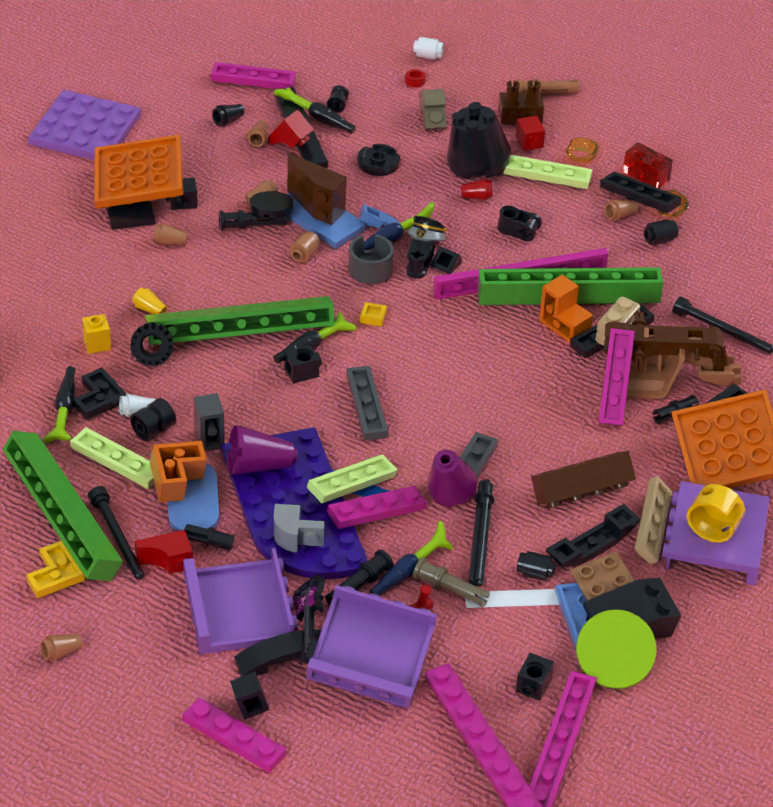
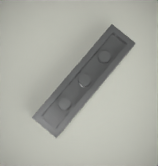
M370 366L347 368L346 376L364 441L388 438V429Z

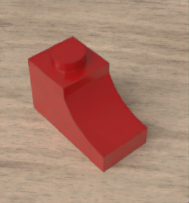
M297 110L280 123L269 135L267 141L271 146L275 143H284L291 149L298 144L302 147L311 139L309 135L314 128Z
M185 530L135 541V556L140 565L160 566L166 569L168 574L184 571L183 560L193 558V550Z

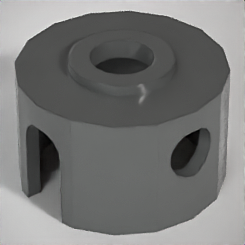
M364 235L353 239L349 245L348 256L350 276L359 282L367 284L381 283L387 280L393 271L394 247L392 243L385 237L375 235L374 249L364 250Z

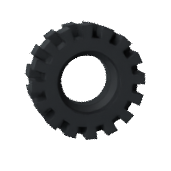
M156 322L145 323L139 326L132 335L130 345L132 355L139 363L141 362L145 366L161 365L169 359L172 353L173 337L164 325L156 324ZM154 335L160 339L161 348L158 352L148 353L145 351L143 340L147 336Z

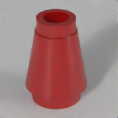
M485 178L461 185L462 198L481 200L493 198L491 180L486 181Z

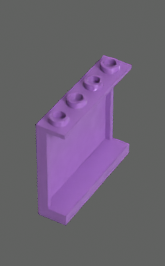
M681 481L679 491L674 490L672 505H676V508H671L668 522L673 523V526L668 525L665 540L670 541V543H664L662 558L667 559L665 569L669 570L670 560L674 559L747 573L746 584L756 586L770 497L734 491L744 502L746 509L744 518L728 541L721 543L710 542L694 533L686 518L687 510L699 491L706 485ZM730 527L724 528L722 532L728 530Z
M271 548V559L196 569L194 558L183 560L184 580L199 654L244 649L271 637L298 630L296 615H291V611H293L292 597L286 594L288 592V580L286 576L282 577V573H284L283 560L277 557L275 548Z
M335 585L334 596L313 657L310 658L307 666L306 679L409 709L434 632L437 614L424 608L416 609L407 606L400 601L392 602L382 599L376 594L358 592L349 586L341 587Z

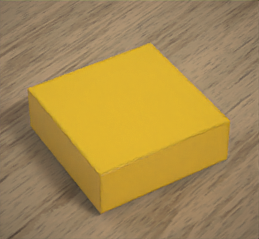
M365 302L360 315V323L382 327L387 313V306Z

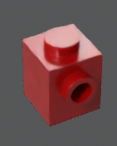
M538 116L518 118L515 136L523 151L544 148L545 129Z

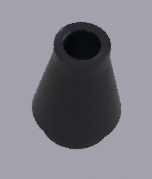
M241 104L218 105L212 111L214 122L222 126L244 115V108Z

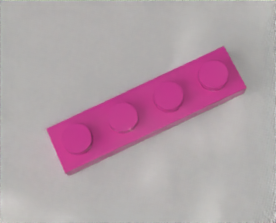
M215 62L211 71V81L259 86L261 88H291L296 80V72L220 62Z
M611 328L599 424L623 426L635 331Z
M416 486L329 504L327 513L336 527L341 529L424 510L427 502Z
M200 697L182 714L183 722L269 773L286 756L285 747Z

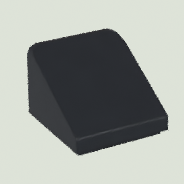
M440 246L430 266L451 274L461 264L463 259L460 254Z

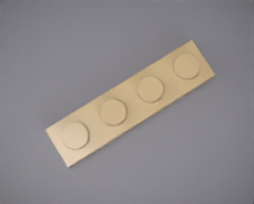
M658 476L649 479L635 550L639 556L643 557L650 565L659 560L672 496V490Z

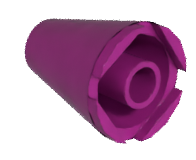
M241 425L233 426L229 437V443H232L231 451L227 453L229 473L239 475L290 468L292 463H296L298 451L297 448H294L293 443Z
M452 450L439 451L434 457L428 477V490L432 498L438 504L446 507L467 503L474 496L477 489V478L474 470Z

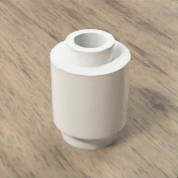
M419 37V40L414 42L413 52H416V57L436 60V58L441 59L444 43L439 42L438 39Z

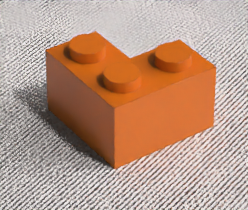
M561 275L543 286L539 321L570 343L571 338L592 328L593 315L577 304L579 286L564 275Z
M202 441L153 445L150 467L159 502L184 500L187 480L203 479L207 458Z

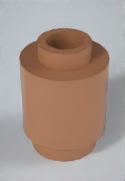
M310 231L302 233L289 247L291 257L300 263L307 262L319 247L318 236Z

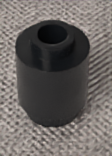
M669 219L648 223L644 229L645 240L649 241L651 245L673 241L674 238L678 237L679 233L676 222Z
M527 551V553L521 552L516 572L522 573V576L547 581L548 577H553L556 562H552V556Z

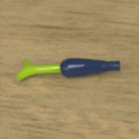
M430 202L415 216L431 219L430 216L434 211L435 204ZM413 217L400 224L392 222L364 241V250L374 249L375 235L385 237L391 243L400 239L403 232L412 227Z
M438 521L435 533L426 545L415 554H406L400 558L369 593L380 596L383 592L411 577L418 561L422 557L426 558L435 549L445 548L453 550L452 544L446 540L443 522Z

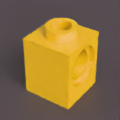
M105 314L82 318L83 340L87 353L111 350L110 328Z

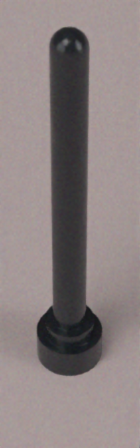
M682 296L676 300L672 310L673 313L679 316L690 315L710 326L718 327L721 331L760 350L773 353V345L692 307L689 300Z
M104 486L92 488L88 493L91 505L100 509L135 579L141 580L144 577V572L109 506V493Z

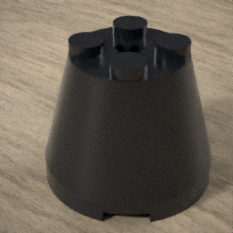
M472 102L468 107L455 112L452 115L453 120L447 152L449 169L455 175L465 179H470L471 176L482 175L490 178L504 171L510 163L511 147L495 112L489 107L481 106L479 102Z

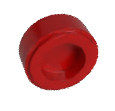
M412 69L405 74V83L410 87H421L426 82V74L421 70Z

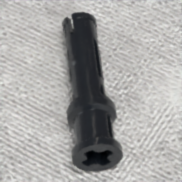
M219 210L218 222L220 230H224V228H238L242 230L245 226L286 225L287 216L275 219H261L269 218V215L264 214V217H259L253 213H244L242 210L225 213L223 210Z
M377 550L374 557L367 562H362L358 570L339 586H349L358 591L368 582H375L378 576L385 570H390L393 566L392 558L384 550ZM334 590L325 596L329 605H331Z

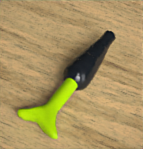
M289 87L274 91V95L292 101L307 109L311 117L316 120L344 129L350 133H353L356 126L347 122L326 105L320 102L311 103L294 94Z
M338 312L334 326H327L318 332L314 330L306 332L284 350L274 355V361L276 363L284 361V351L306 345H311L314 350L321 344L322 339L337 331H355L356 326L353 323L346 322L342 313Z
M72 366L66 368L64 379L55 399V408L58 411L55 428L43 438L44 443H51L55 440H72L71 436L65 431L67 414L73 410V399H75L74 377L76 369Z

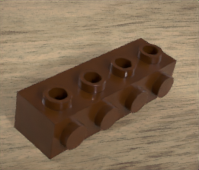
M619 451L531 475L537 504H546L547 508L562 505L561 500L567 498L572 502L584 499L583 494L591 492L592 496L605 493L606 488L613 486L614 489L627 487L628 481L636 480L629 451Z

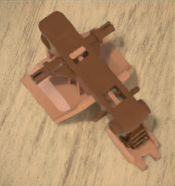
M639 311L634 313L635 320L632 322V325L621 322H608L605 325L604 353L606 355L608 354L611 328L635 331L627 398H665L683 362L698 367V375L703 381L724 387L741 384V365L734 364L733 356H727L726 348L723 344V332L718 327L646 325L643 311H640V317Z

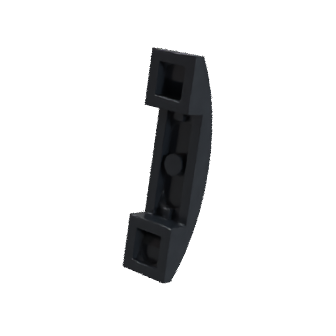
M622 504L604 515V522L571 541L565 537L548 547L546 553L552 556L561 567L582 564L599 556L618 543L640 522V518L625 504Z
M304 630L271 637L234 656V660L241 677L254 671L257 675L268 673V666L300 658L302 644L304 643ZM315 630V639L317 641L322 630Z

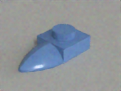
M363 204L360 210V220L367 223L369 227L375 226L380 229L381 225L386 226L392 222L400 224L398 220L366 204Z

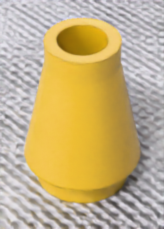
M139 288L132 299V303L135 304L136 308L151 314L166 313L168 308L149 288Z

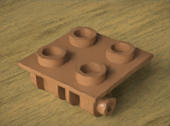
M616 551L570 570L587 600L634 581Z

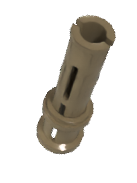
M423 557L415 566L413 572L414 579L427 581L435 589L445 588L479 604L481 607L486 605L487 600L483 598H489V591H485L448 574V570L445 567H436L428 563L427 559Z

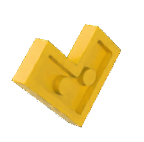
M62 540L39 549L40 557L47 567L26 574L27 583L37 599L85 581L84 574Z

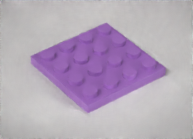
M62 90L29 135L28 142L30 145L95 160V147L121 144L141 116V108L91 95Z

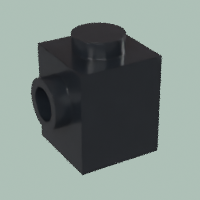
M255 671L230 681L244 720L270 710Z

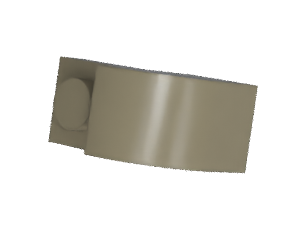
M443 89L420 90V113L424 116L425 130L446 129V100Z

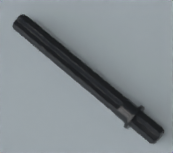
M489 479L479 482L478 493L474 498L476 513L468 582L476 587L482 586L484 582L491 505L494 503V496L492 495L493 484L490 483Z

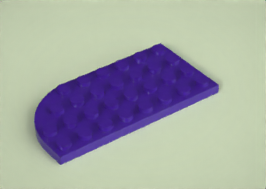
M316 428L271 435L293 443L294 448H297L298 451L296 463H292L290 468L239 475L229 473L256 548L267 560L271 559V548H275L277 557L283 560L284 571L306 578L321 575L324 579L352 576L362 562L368 561L354 526L338 529L327 513L328 505L343 502V496L321 503L307 488L309 480L333 472ZM232 443L221 444V453L227 470V453L231 451ZM275 504L300 505V520L325 521L324 546L298 545L297 552H291L280 547L274 539Z

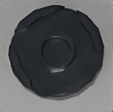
M373 144V147L368 148V146H365L358 152L357 164L363 172L369 175L385 176L394 173L399 168L400 156L391 146Z
M266 191L257 193L250 198V210L259 217H264L265 214L269 215V218H282L289 215L293 209V199L285 193Z

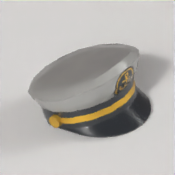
M423 216L413 217L412 227L407 232L412 238L422 241L446 240L445 233L447 228L441 223Z

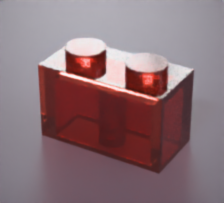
M637 142L625 152L623 172L643 183L660 189L670 181L673 160Z

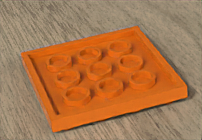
M180 134L95 147L94 203L96 209L184 195L182 140Z
M766 389L671 412L690 483L706 486L718 484L734 488L773 478V410Z

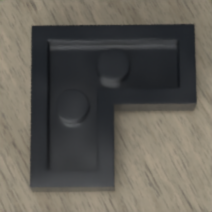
M101 367L82 376V384L90 392L73 399L74 407L88 420L118 406L120 396H125L127 393Z

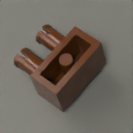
M532 80L528 81L527 92H519L520 83L518 81H513V86L512 81L506 83V92L499 94L498 111L501 125L517 124L518 118L538 116L541 124L543 123L544 104L540 92L541 83L534 80V86H532Z

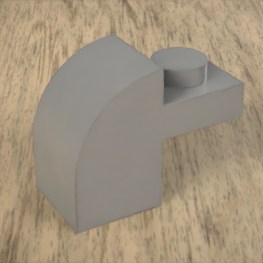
M275 504L274 539L280 547L291 552H297L298 545L324 546L325 521L300 520V505Z

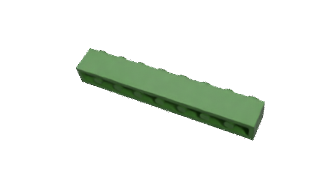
M660 267L479 269L477 288L479 305L541 304L543 286L561 275H564L579 286L577 304H612L622 296L636 303H660L663 288Z
M329 296L145 315V323L156 322V324L164 325L170 331L173 343L335 325L333 302ZM154 335L147 336L149 345L161 344L158 337Z
M13 430L2 450L86 579L112 581L123 562L39 435L37 433Z

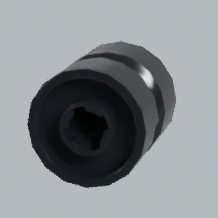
M158 398L148 404L146 408H141L131 414L130 423L136 435L141 440L147 442L158 436L160 432H164L176 424V415L166 400Z

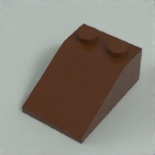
M289 154L287 191L313 218L332 225L346 210L347 176Z

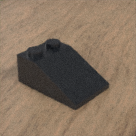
M660 577L635 580L587 600L583 604L590 619L598 613L607 610L631 612L646 622L654 638L672 637L681 618L678 608Z

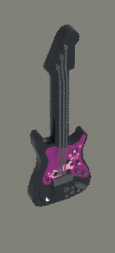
M316 575L294 591L293 600L297 605L296 617L300 622L304 617V643L302 644L300 660L305 664L309 663L310 658H312L318 642L315 639L314 612L317 609L322 612L324 609L322 604L324 596L322 592L325 579L321 575Z

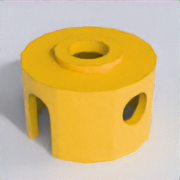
M710 484L704 486L699 491L687 510L686 518L689 526L698 536L710 542L721 543L728 541L733 536L744 518L746 509L742 499L733 490L723 485ZM730 527L728 530L722 532L724 528Z

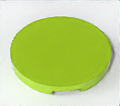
M607 610L593 616L582 627L577 639V660L585 675L597 678V685L611 689H627L640 683L650 673L656 658V641L650 627L637 615L624 610Z

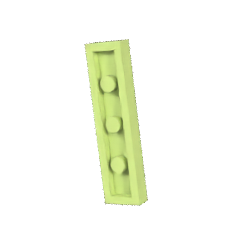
M511 155L510 163L505 168L503 174L588 189L593 169Z
M85 427L70 441L72 449L149 489L155 484L149 460Z
M382 454L311 479L308 482L307 488L321 503H325L394 478L398 469Z

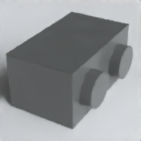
M218 393L194 397V433L197 441H202L204 451L221 449V444H225L224 410Z

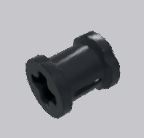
M340 85L334 86L331 90V97L327 101V106L336 113L342 112L346 107L345 101L349 96L348 89Z

